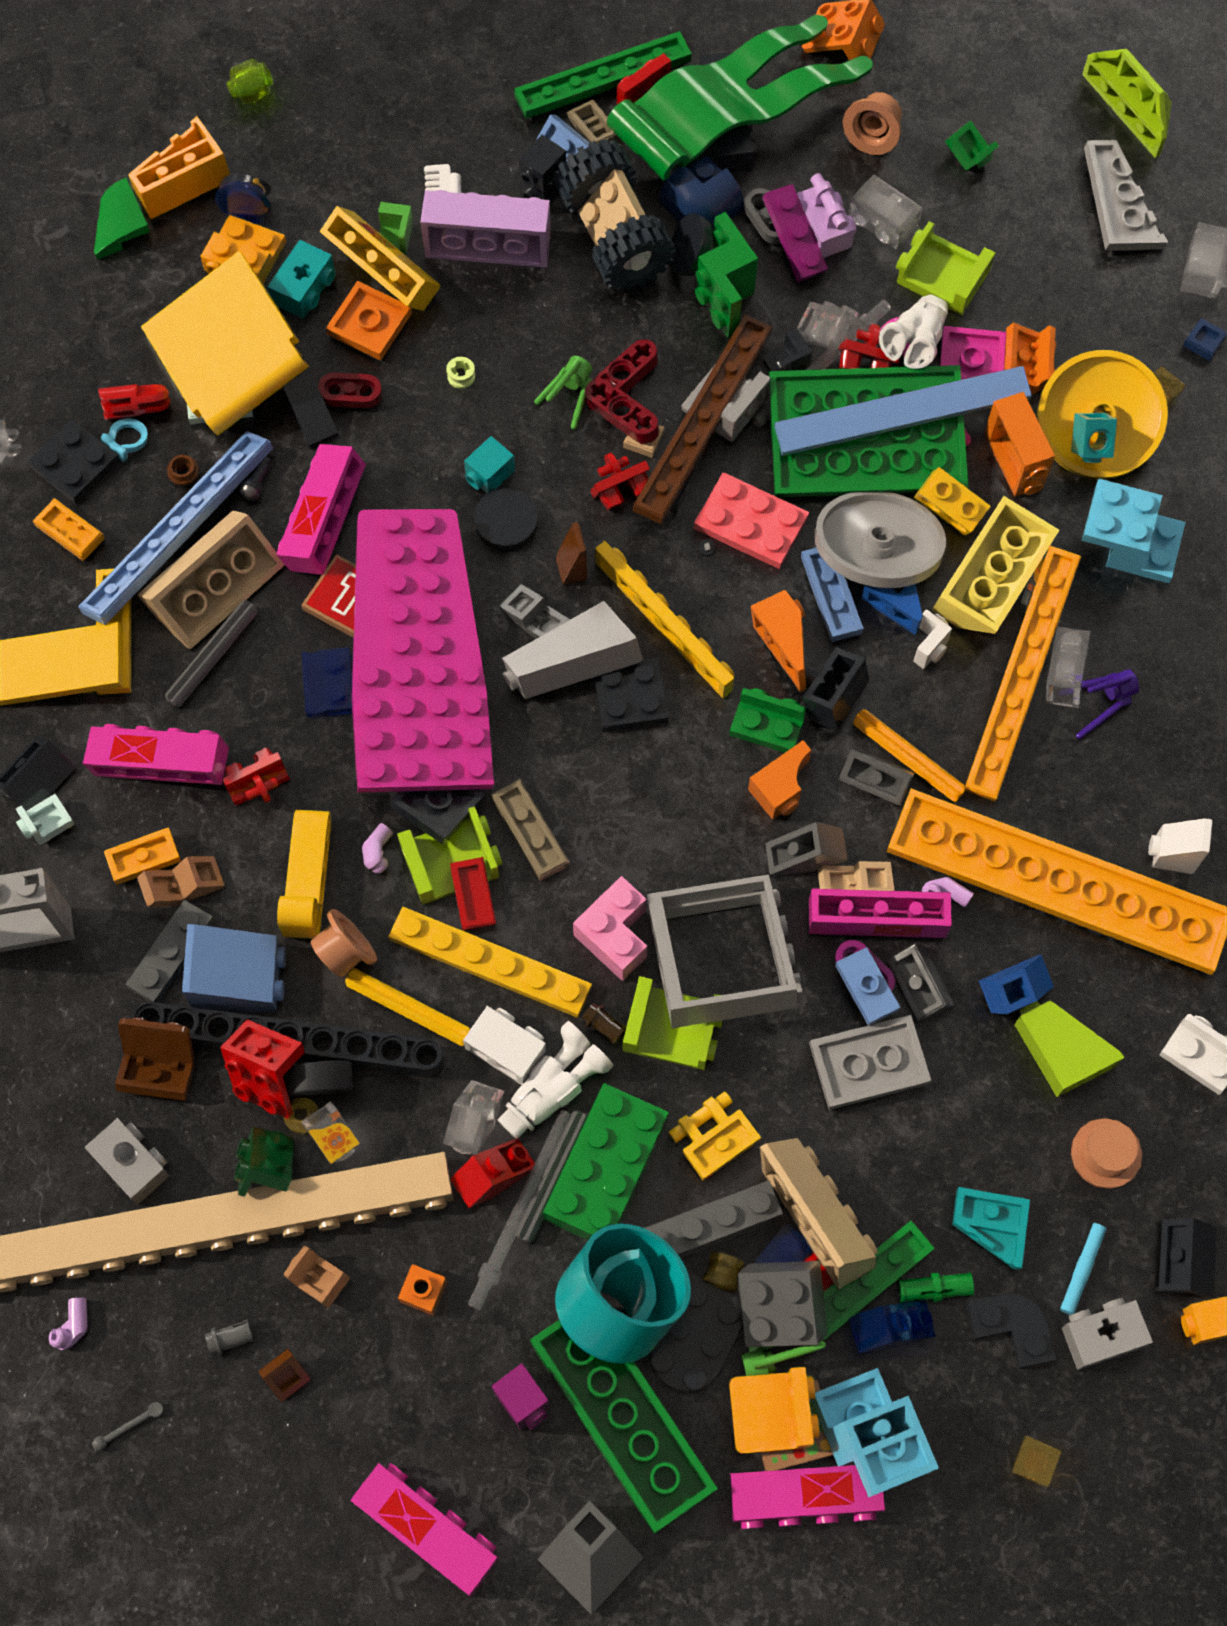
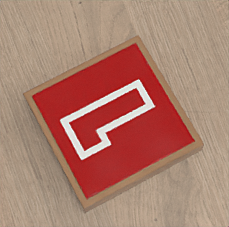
M336 554L325 570L324 575L320 577L301 605L302 610L353 638L356 564Z

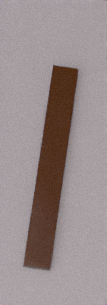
M744 314L635 501L633 512L660 524L663 523L719 426L723 410L735 398L772 333V326Z

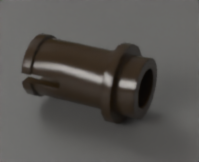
M594 1002L582 1016V1019L586 1022L585 1026L587 1028L592 1026L615 1045L624 1035L627 1027L604 1010L605 1006L603 1004L599 1006Z

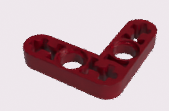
M644 339L638 340L628 347L591 380L585 388L588 406L640 444L653 442L657 439L660 432L657 417L626 394L658 364L659 358L656 345L652 341ZM619 371H627L630 373V375L623 380H618L614 378V375ZM625 406L630 408L629 413L626 415L618 416L614 414V411L619 407Z

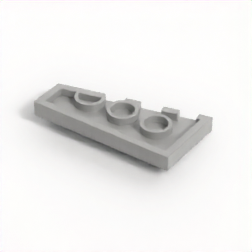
M1117 140L1087 141L1084 151L1105 251L1165 249L1168 241L1164 233H1159L1155 225L1157 219L1153 211H1148L1143 201L1145 195L1140 185H1135L1131 177L1132 170Z

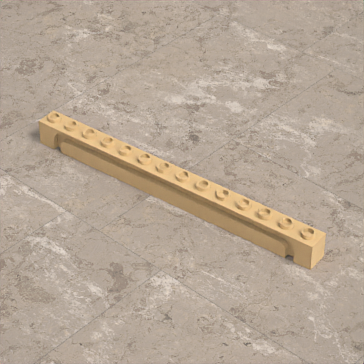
M445 1152L292 1180L287 1192L261 1186L248 1189L245 1197L239 1196L238 1191L2 1235L0 1236V1292L17 1289L16 1284L30 1282L33 1286L49 1284L53 1282V1277L66 1274L69 1279L88 1276L89 1270L103 1268L104 1272L118 1271L124 1269L125 1263L139 1261L140 1265L154 1264L161 1261V1256L175 1254L176 1258L191 1257L197 1254L198 1249L211 1247V1251H223L232 1248L233 1243L247 1240V1244L264 1243L269 1240L268 1236L283 1233L285 1238L303 1235L305 1233L304 1229L318 1227L320 1231L339 1228L340 1222L354 1220L355 1224L369 1223L376 1220V1215L390 1213V1217H401L411 1214L412 1208L425 1206L426 1210L442 1209L447 1206L446 1202L454 1201Z

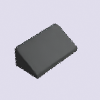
M853 747L838 780L901 806L915 772L867 751Z
M914 944L886 960L917 1022L954 1006L940 975L923 945Z

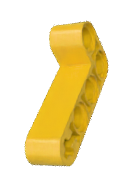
M295 810L285 896H280L277 910V923L283 937L313 939L320 933L331 834L330 811Z

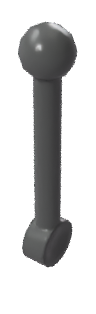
M159 1402L151 1403L148 1411L106 1436L94 1438L92 1442L93 1448L97 1451H102L106 1448L108 1442L150 1417H160L164 1412L163 1406Z

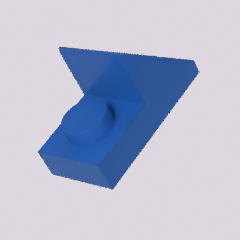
M916 584L904 587L900 594L894 588L864 586L861 600L916 635L923 617Z

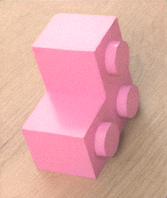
M621 876L573 923L574 936L622 981L647 958V945L629 929L646 912V898Z

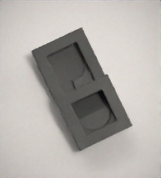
M522 584L499 606L510 619L535 639L570 620L547 606L544 597Z

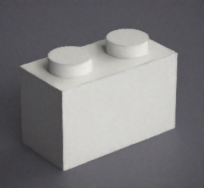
M487 1006L464 1038L465 1049L522 1085L528 1079L532 1068L537 1065L546 1053V1043L543 1042L544 1037L529 1026L524 1030L513 1023L515 1018L505 1010L497 1008L495 1011Z

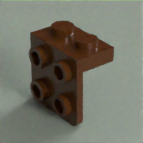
M143 1018L120 1019L118 1030L124 1055L115 1081L116 1091L186 1101L196 1066L190 1030L175 1022L165 1024L150 1022Z

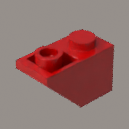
M513 1139L473 1155L450 1178V1181L467 1206L471 1208L494 1198L536 1169L537 1165L520 1140Z

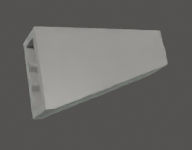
M605 601L502 658L507 670L503 673L505 681L511 690L517 688L525 699L618 670L643 660L636 636Z

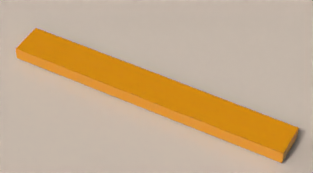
M1053 546L1048 548L965 785L966 792L995 802L997 800L1081 558L1080 555Z

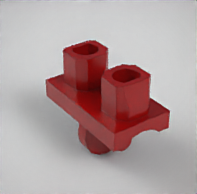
M871 324L868 331L857 330L856 339L865 341L864 343L845 339V341L840 340L837 346V350L842 351L840 369L859 368L862 357L871 360L869 368L891 367L892 364L898 363L899 359L896 361L889 359L881 348L876 347V344L880 345V326L876 324Z
M613 453L604 455L606 465L598 468L597 471L601 478L608 474H611V476L593 485L594 488L590 489L593 498L599 497L608 511L625 502L618 489L625 484H628L633 497L637 498L648 481L646 473L650 468L646 460L622 471L621 468L630 465L627 456L617 460Z
M264 748L255 753L253 756L255 763L243 768L241 763L235 762L225 767V778H223V781L235 806L260 795L266 804L271 801L268 791L290 780L278 752L273 754L268 748Z

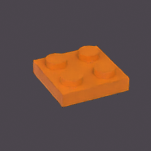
M357 281L327 325L326 333L328 336L381 361L411 316L412 308L407 307L403 302Z

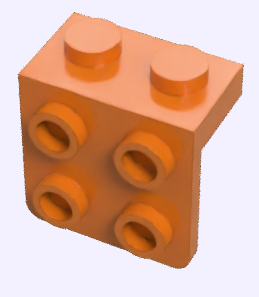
M872 0L824 3L818 8L816 15H822L827 18V29L813 41L803 44L802 48L806 53L843 49L849 61L859 56L871 58L879 37L883 32L885 22Z

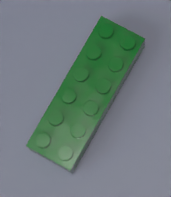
M560 1320L530 1339L531 1346L654 1535L717 1491L718 1488L634 1362L612 1363L591 1356L570 1339L563 1329Z

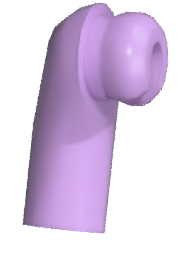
M949 877L931 880L922 888V892L951 893V899L963 907H966L974 895L973 892Z

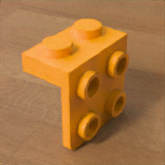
M806 1367L790 1368L788 1373L734 1377L730 1381L735 1447L739 1453L748 1454L811 1448L814 1445L813 1438L819 1437V1423L817 1414L811 1415L809 1399H815L813 1376H806Z

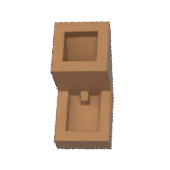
M214 856L186 857L172 870L144 871L137 877L148 908L177 906L182 904L184 900L191 901L220 890L225 886Z

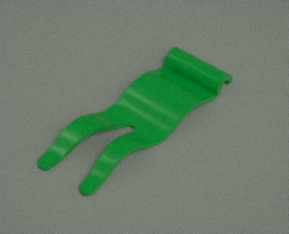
M813 15L798 25L781 26L765 31L717 62L708 65L684 66L670 72L655 83L635 103L627 99L617 104L607 118V126L665 181L670 177V171L677 163L682 168L685 167L727 131L742 125H757L772 121L788 113L802 101L825 88L854 83L871 72L873 62L866 56H859L842 64L809 65L788 72L759 89L750 88L747 82L773 58L793 46L813 41L827 29V18L822 15Z

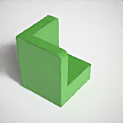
M380 202L378 214L381 227L379 233L403 254L407 255L413 228L411 206Z

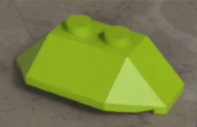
M1128 49L1095 52L1088 55L1082 75L1154 158L1159 157L1167 138L1172 101L1168 94Z

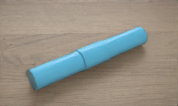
M1093 1223L1061 1305L1060 1310L1068 1315L1075 1313L1107 1228L1100 1224Z

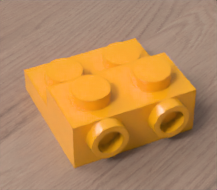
M229 215L220 233H213L200 257L204 270L210 274L240 251L262 284H264L286 244V238L281 233Z

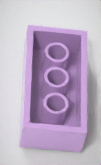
M425 190L420 221L425 258L547 268L551 240L549 200H541L536 197L516 198L507 195H479L474 192L453 193L445 190Z

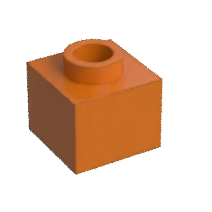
M412 1264L398 1300L400 1303L434 1316L447 1284L446 1277ZM426 1282L428 1290L424 1294L416 1293L415 1286L417 1283Z

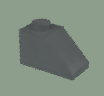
M814 822L765 843L769 873L772 876L815 872L822 865L835 866L848 860L843 828L820 822Z

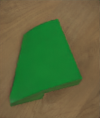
M127 178L114 183L101 197L94 246L97 260L122 251V242L150 232Z

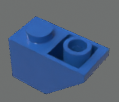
M1037 955L979 980L990 1012L1008 1014L1036 1002L1054 987L1042 955Z

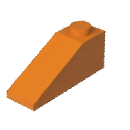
M783 590L751 606L753 627L799 691L802 692L806 690L802 618L805 617V613L801 603L797 599L793 600L787 591Z

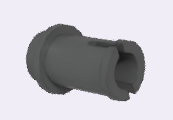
M247 1319L219 1330L213 1327L211 1332L205 1334L210 1355L218 1353L219 1356H222V1351L254 1342Z

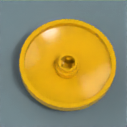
M1112 350L1089 351L1077 355L1062 364L1047 381L1037 408V420L1055 455L1054 460L1073 474L1089 479L1117 478L1140 467L1158 448L1164 436L1168 418L1164 390L1153 372L1138 359ZM1075 413H1107L1117 419L1113 458H1102L1099 463H1088L1082 461V457L1071 452ZM1098 432L1094 433L1090 437V445L1096 442L1098 438Z

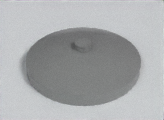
M852 492L832 500L823 508L816 524L815 545L827 565L847 579L872 587L899 588L919 583L930 577L939 568L946 547V535L936 516L926 507L910 498L891 492Z

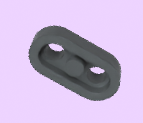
M764 188L751 190L745 197L744 210L746 215L766 242L780 244L777 232L771 231L775 227L762 198L769 190ZM756 207H763L764 209L758 210Z

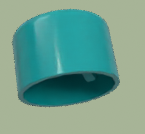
M613 1224L595 1232L561 1276L555 1292L556 1312L567 1335L583 1351L603 1361L630 1363L648 1355L685 1312L691 1296L690 1279L679 1255L661 1237L639 1226ZM600 1293H606L616 1298L625 1307L628 1316L612 1308Z

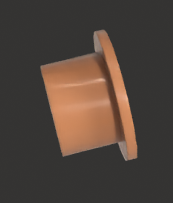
M873 93L866 99L853 102L846 110L843 118L844 133L850 143L862 152L870 155H882L890 152L899 142L902 132L900 125L902 118L901 107L892 96L885 93Z
M331 909L327 913L330 925L311 940L315 953L339 977H343L361 961L373 965L377 961V956L370 943L345 915L338 910Z
M1102 1118L1090 1121L1079 1129L1072 1141L1071 1158L1074 1168L1083 1180L1095 1187L1113 1189L1124 1186L1135 1177L1141 1167L1142 1150L1139 1139L1129 1127L1117 1120Z

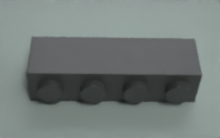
M768 1180L650 1225L644 1229L653 1232L666 1241L682 1260L778 1223L783 1213Z

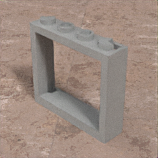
M44 868L0 875V913L39 907L37 909L0 915V952L75 939L71 906ZM39 877V886L37 884L28 885L27 878Z
M769 874L647 894L648 916L672 1028L797 1008V994L802 993L799 972L793 973L791 965L795 964L792 943L786 944L784 936L788 935L785 915L779 916L777 908L781 907L780 894L777 889H772ZM761 904L780 986L683 1001L666 919Z

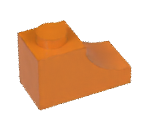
M804 740L750 777L748 790L772 820L780 814L783 816L789 815L799 806L802 789L797 784V776L801 769L809 763L811 749Z

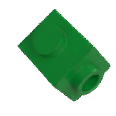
M971 120L945 140V143L965 171L975 165L979 169L994 158L991 153L999 147L996 141L988 145Z

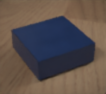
M1201 318L1186 338L1183 346L1211 361L1225 341L1227 332Z

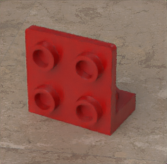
M247 1019L220 1047L225 1061V1068L228 1071L233 1086V1093L243 1102H252L270 1114H278L289 1119L293 1114L283 1075L305 1053L303 1044Z

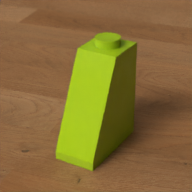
M1051 1000L1042 1005L1036 1001L1020 1010L1021 1015L1016 1021L1015 1027L1056 1097L1117 1067L1124 1059V1056L1118 1049Z

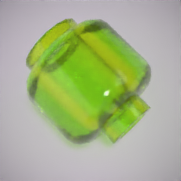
M254 58L231 67L229 72L230 80L226 81L234 99L239 97L245 104L253 103L268 96L271 91L270 86L274 85L267 65L264 62L260 63Z

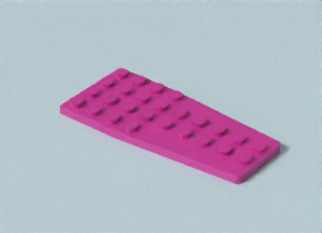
M452 509L361 510L358 514L352 671V712L357 793L493 789L494 778L487 690L457 513Z

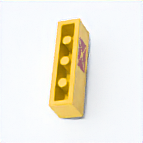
M336 206L320 230L325 237L407 307L424 311L441 287L438 282L354 211Z

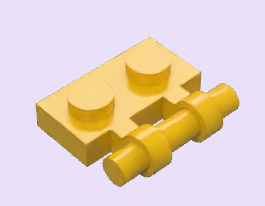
M723 1092L715 1099L710 1097L704 1101V1107L689 1117L687 1115L683 1116L677 1121L678 1125L668 1131L674 1143L679 1142L686 1136L691 1140L692 1143L684 1148L682 1153L703 1181L761 1139V1136L740 1109L729 1117L724 1112V1109L733 1103L726 1092ZM713 1118L718 1125L702 1135L698 1127Z

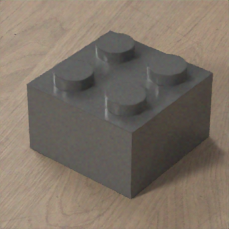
M820 1261L754 1263L747 1265L738 1273L746 1347L818 1345L828 1334Z

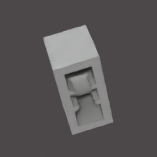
M1119 1298L1103 1304L1104 1311L1091 1315L1090 1310L1086 1309L1068 1316L1070 1322L1061 1329L1077 1370L1145 1348L1153 1343L1136 1300L1125 1304L1124 1299ZM1101 1327H1111L1113 1334L1109 1337L1107 1335L1100 1336L1098 1330Z

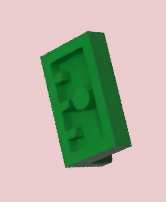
M743 688L729 736L786 753L797 744L807 708L801 706L799 702L793 699L784 698L781 700L769 696L767 692L761 689L754 688L749 690Z

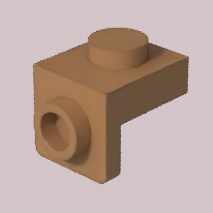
M304 1246L298 1255L292 1259L289 1267L284 1272V1276L327 1308L332 1305L350 1280V1277L318 1256L307 1246Z

